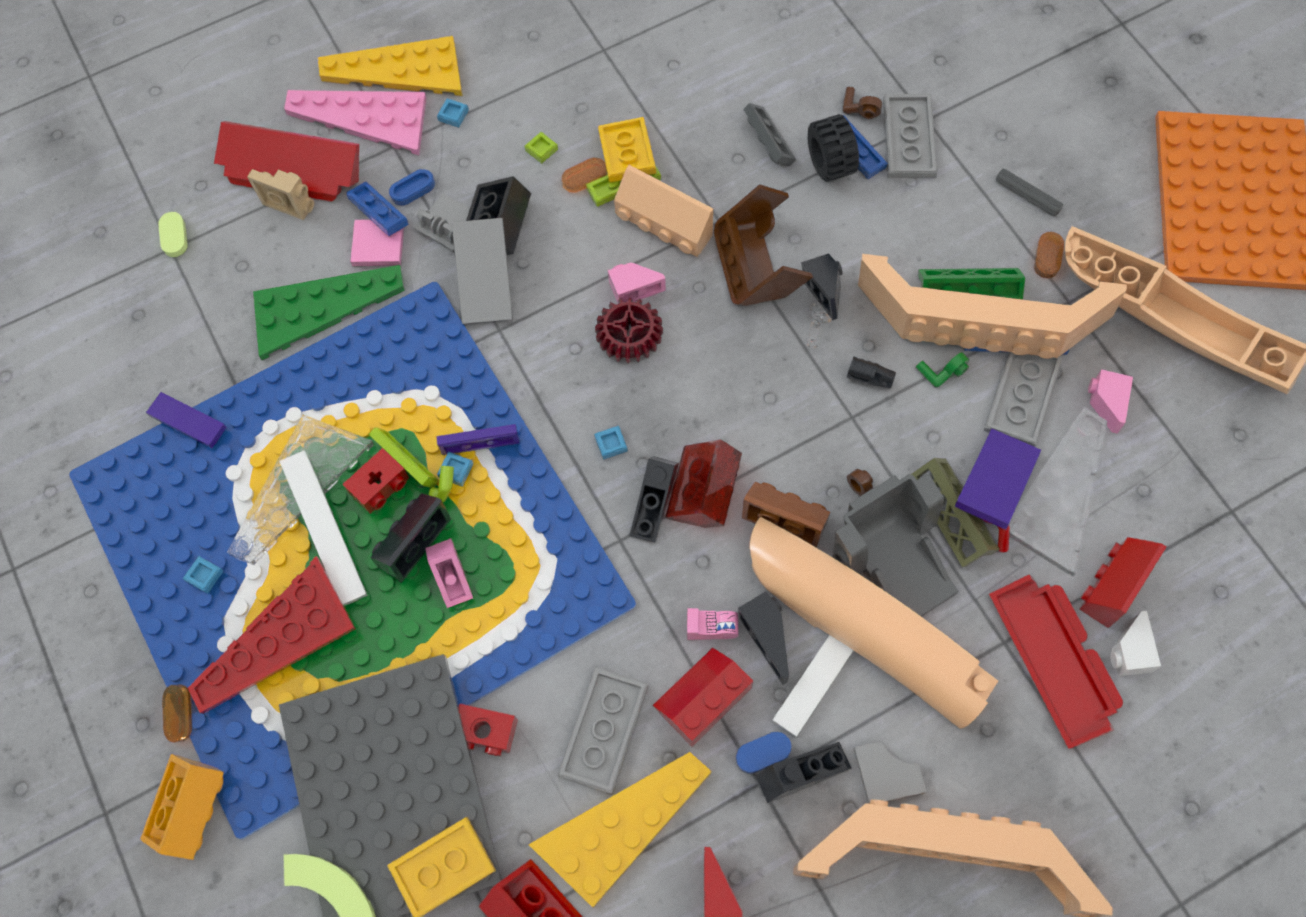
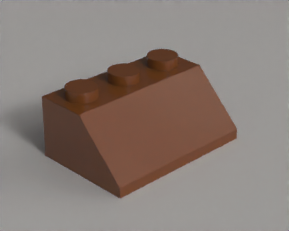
M754 482L743 501L742 519L756 524L758 519L762 517L817 548L831 512L827 511L821 504H810L801 500L794 493L788 492L785 494L780 492L769 483L763 482L760 484Z

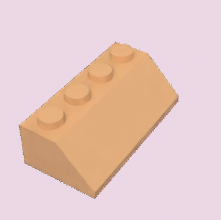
M628 165L614 199L615 214L624 221L636 224L641 230L655 234L663 242H670L679 247L682 252L698 257L713 236V208Z

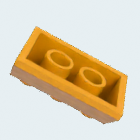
M171 754L140 840L159 854L193 860L195 853L202 845V833L206 822L212 817V805L216 794L222 788L224 772L213 766Z

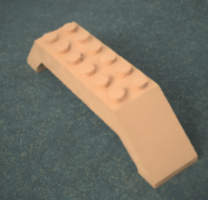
M862 254L858 281L859 288L902 339H909L912 342H934L937 345H958L966 349L979 347L990 352L1006 351L1013 352L1016 355H1038L1045 359L1058 358L1112 318L1127 290L1126 284L1099 282L1096 290L1072 305L912 287L887 262L888 257Z
M873 799L870 800V804L865 803L796 864L793 875L824 879L829 875V867L855 847L1034 872L1064 906V915L1108 917L1113 914V907L1052 830L1041 828V823L1022 821V825L1010 824V819L1005 817H991V820L979 819L980 815L976 813L962 812L961 816L949 815V810L941 808H931L930 812L918 811L919 806L912 804H900V808L889 807L888 802Z

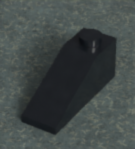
M829 253L801 262L802 271L812 273L813 276L812 279L805 283L806 287L832 320L838 319L841 291L840 276L843 274L839 261H835Z
M767 591L740 606L737 613L738 618L783 685L788 681L789 671L781 614L782 607L774 596L770 597Z

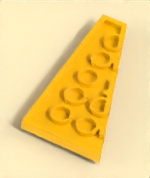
M453 36L318 57L319 76L323 82L342 84L360 82L363 83V86L372 87V84L383 85L384 88L418 92L421 89L433 90L437 94H442L445 91L454 92L456 96H463Z
M689 752L528 845L594 908L708 778L712 771Z

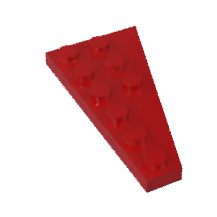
M317 556L300 575L298 574L291 581L292 584L246 627L247 630L227 647V650L216 662H212L188 687L199 713H206L356 629Z

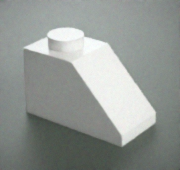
M1141 611L1131 620L1112 648L1110 659L1113 668L1117 669L1118 676L1152 673L1161 667L1147 611Z

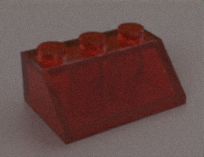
M721 439L684 446L665 518L703 528L724 526L742 452Z

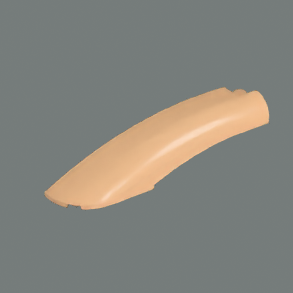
M762 517L758 519L752 530L749 542L752 568L758 580L771 594L813 627H817L895 678L958 728L962 729L968 726L977 718L988 704L986 700L998 683L997 679L978 665L980 663L979 660L920 615L860 574Z

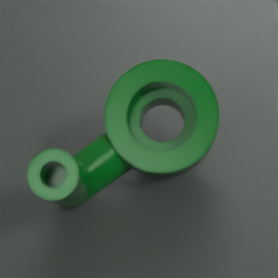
M960 352L946 364L938 375L923 360L917 364L916 368L934 387H940L950 377L954 375L960 377L969 369L967 363L970 359L963 352Z

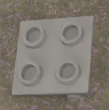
M443 193L429 210L421 209L418 211L417 218L419 223L414 229L454 251L452 222L466 221L470 208Z

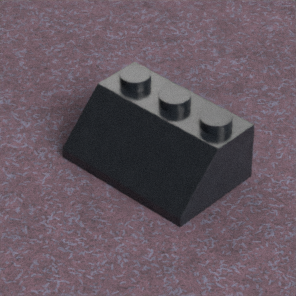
M514 176L478 184L466 221L503 218L507 255L514 254L531 192Z
M423 493L417 499L411 500L406 508V513L400 520H396L391 525L387 537L383 541L378 542L374 547L370 557L374 564L402 583L425 554V548L432 545L451 520L442 500Z

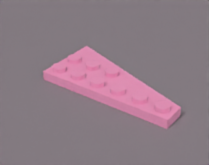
M288 90L284 110L289 116L308 122H320L328 128L334 129L336 127L344 130L347 134L376 143L380 141L391 144L393 148L399 150L404 148L411 150L412 154L419 155L427 98L425 92Z

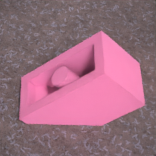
M635 263L619 264L608 270L609 284L617 302L619 298L623 302H628L629 297L632 298L633 302H636L639 298L644 299L666 291L664 274Z
M1101 369L1097 377L1092 378L1089 383L1088 393H1091L1090 404L1110 431L1118 434L1126 423L1133 377Z
M452 539L425 548L428 563L447 608L472 599L473 595Z

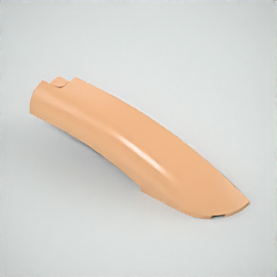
M1072 226L1065 242V256L1070 269L1081 281L1096 290L1099 282L1126 284L1127 290L1118 306L1119 308L1173 341L1224 367L1284 394L1290 392L1306 365L1305 343L1236 313L1190 286L1168 271L1166 266L1076 227Z

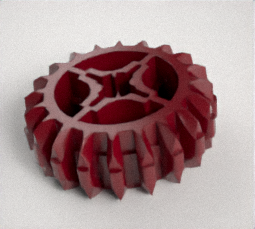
M631 297L628 298V302H623L619 298L617 305L610 301L609 309H602V315L597 317V324L595 326V333H597L596 341L600 343V349L607 352L609 358L615 355L618 362L625 358L628 364L631 358H635L639 363L641 355L648 359L650 356L649 351L656 352V344H660L662 341V319L658 317L656 309H651L649 302L643 305L641 298L637 302H633ZM629 324H631L629 336H627V330L629 329Z

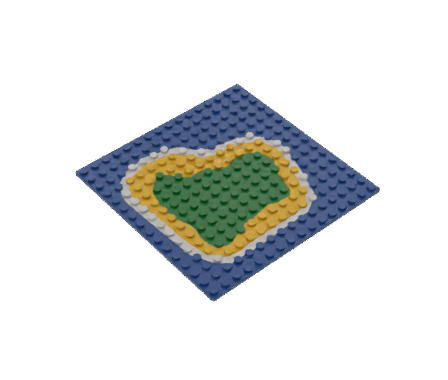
M431 282L192 407L218 420L227 427L213 448L161 423L71 470L69 474L201 763L213 766L224 772L222 776L223 785L216 796L234 835L238 839L250 836L300 806L279 704L444 654L447 657L458 705L470 706L633 610L636 606L633 596L437 282ZM516 424L519 433V444L455 453L472 460L473 466L463 487L453 483L446 501L443 502L451 520L432 543V545L452 539L473 598L447 608L428 563L426 552L402 583L377 567L370 558L376 544L387 537L391 525L396 520H400L406 513V508L410 501L417 499L421 493L429 495L431 488L421 485L405 469L409 476L405 486L391 494L384 506L374 510L371 514L347 492L343 483L382 449L369 435L374 427L388 431L438 478L437 474L446 455L441 454L436 436ZM305 450L368 595L344 606L356 629L206 713H199L188 687L212 662H216L227 650V647L234 640H237L247 630L246 627L292 584L291 581L298 574L300 575L316 556L320 559L280 464L281 460ZM439 482L436 484L435 488H439ZM198 556L223 570V573L208 594L183 580V577Z

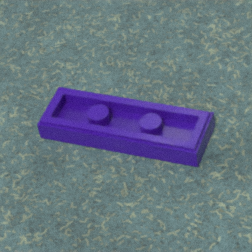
M163 392L159 393L146 411L148 416L210 448L214 447L227 428L225 424Z
M516 424L436 436L437 445L442 455H447L448 452L455 454L520 443Z

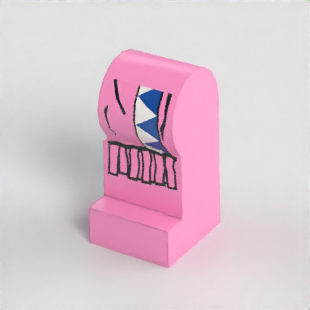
M687 608V640L733 639L738 637V613L733 611H699V608Z

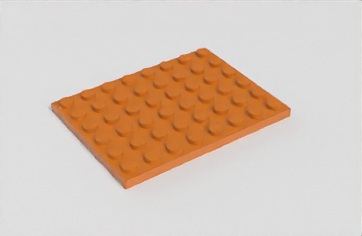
M1158 111L1155 116L1166 269L1184 282L1306 290V130L1304 119Z

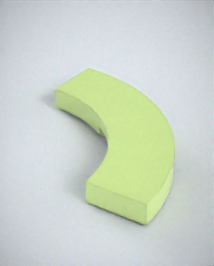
M303 854L284 855V886H300L319 893L333 905L340 917H376L371 902L358 885L359 883L344 869L316 856Z

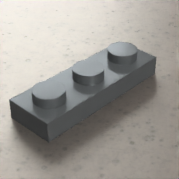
M749 103L743 109L748 116L747 121L756 129L759 134V141L770 152V159L776 164L790 166L796 158L765 108Z

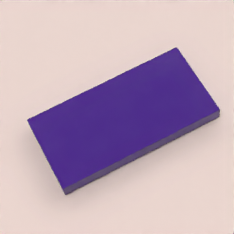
M991 429L954 507L1006 530L1041 449Z

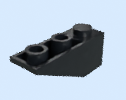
M656 456L648 459L629 536L653 543L656 542L674 485L678 462Z
M836 742L772 764L757 774L756 778L767 803L852 768L840 742Z

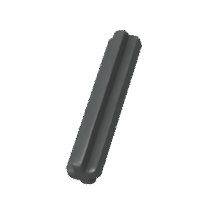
M1003 168L998 173L996 180L1050 214L1056 216L1063 208V203L1007 169Z

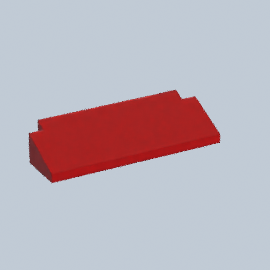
M222 121L214 164L225 166L223 176L228 177L231 184L251 188L253 187L248 179V175L252 169L261 173L267 172L273 177L278 170L286 173L292 172L301 178L302 184L307 185L309 198L334 201L337 195L341 193V186L351 187L359 182V144Z
M1029 574L990 593L989 595L1068 749L1115 731L1108 717L1119 713L1117 709L1123 706V699L1097 651L1093 649L1085 651L1082 643L1087 640L1088 634L1064 589L1059 585L1051 586L1049 584L1039 588L1034 578Z

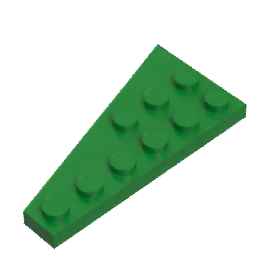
M390 266L253 291L260 359L264 360L270 357V353L279 349L285 350L291 347V343L303 337L307 339L342 322V318L352 313L356 315L362 312L364 307L373 303L379 304L405 291L401 266Z

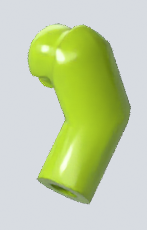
M441 466L439 488L432 487L429 491L430 496L437 497L442 502L446 501L453 485L454 467Z

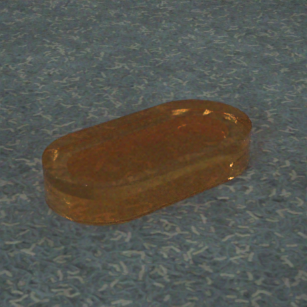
M593 157L565 170L561 177L564 189L569 192H579L586 188V184L606 176L605 162L600 158Z
M1046 232L1041 235L1037 243L1034 270L1040 277L1052 278L1060 270L1064 249V239L1060 234Z
M170 685L165 689L162 696L163 732L168 741L181 742L187 740L192 731L191 694L185 685Z

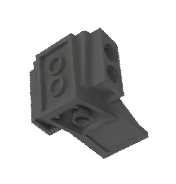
M929 473L918 480L911 474L900 480L894 475L849 503L848 512L843 516L845 526L838 529L835 533L832 556L834 559L858 574L866 571L876 586L921 617L958 594V590L949 578L931 540L927 536L925 538L921 537V535L937 525L944 503V497Z

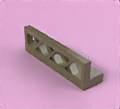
M933 458L911 474L918 480L920 476L930 470L934 477V483L937 487H940L941 490L939 491L946 497L945 511L941 510L937 524L962 567L970 565L982 556L992 555L1000 550L981 518L954 507L963 486L946 458ZM950 516L956 517L960 521L959 534L951 532L948 527ZM964 540L971 541L977 551L967 558L962 551Z

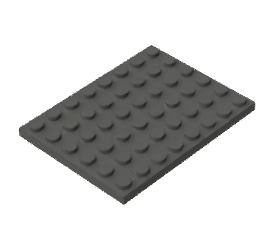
M446 655L435 656L279 704L309 853L311 856L323 858L349 873L359 883L358 885L371 902L376 917H397L410 913L387 865L465 817H468L496 871L451 899L493 887L502 880ZM318 893L323 917H340L333 905Z

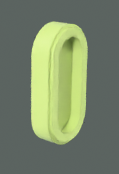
M168 212L159 219L158 223L160 246L167 256L178 257L187 249L186 224L179 213Z

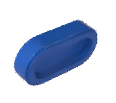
M420 169L392 184L389 194L393 203L404 206L432 191L435 186L433 174L428 170Z
M772 732L742 745L736 754L737 766L741 771L753 774L766 769L772 764L786 760L791 752L790 739L781 732Z

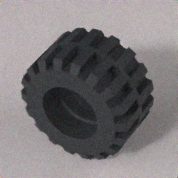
M837 114L811 122L807 135L808 148L812 163L822 180L829 182L855 174L859 165V151L855 134L847 119L842 114Z

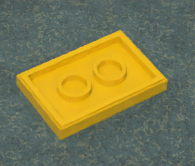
M644 117L598 126L609 183L621 181L628 165L648 175L656 174V166Z
M465 817L387 865L413 917L426 915L496 871L468 817Z

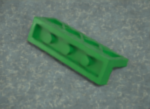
M1019 268L918 270L921 288L1023 300L1026 277Z

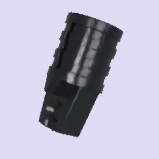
M853 356L847 374L848 379L860 381L870 386L890 389L896 376L895 371L887 369L878 363H872Z

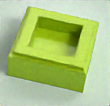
M542 132L524 146L525 151L541 164L558 150V144Z

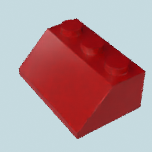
M1127 537L1121 544L1116 542L1107 554L1111 558L1107 565L1103 563L1094 575V578L1098 579L1093 587L1088 585L1081 595L1080 599L1084 602L1079 610L1105 627H1111L1126 614L1167 546L1162 543Z
M712 648L652 706L693 747L752 689L754 681L732 659Z
M532 859L494 885L478 906L487 917H582Z

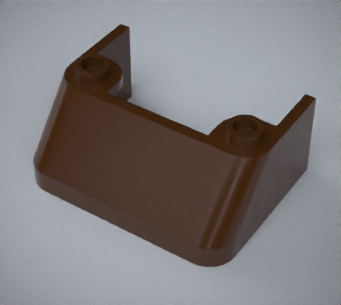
M759 184L715 223L714 237L730 298L734 304L747 306L783 299L813 278L812 273L782 266L774 272L764 238L775 226L773 210L789 198L786 192Z

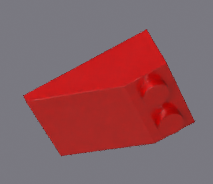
M704 847V917H742V910L711 847Z

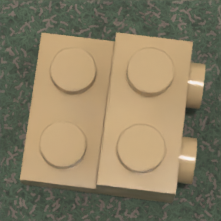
M253 169L248 175V179L262 205L304 220L307 214L313 210L314 200L309 198L307 193L308 187L302 184V180L298 175L278 170L273 177L267 172L261 173Z

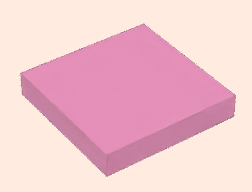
M355 220L350 261L352 266L401 265L404 228L388 237L371 220Z

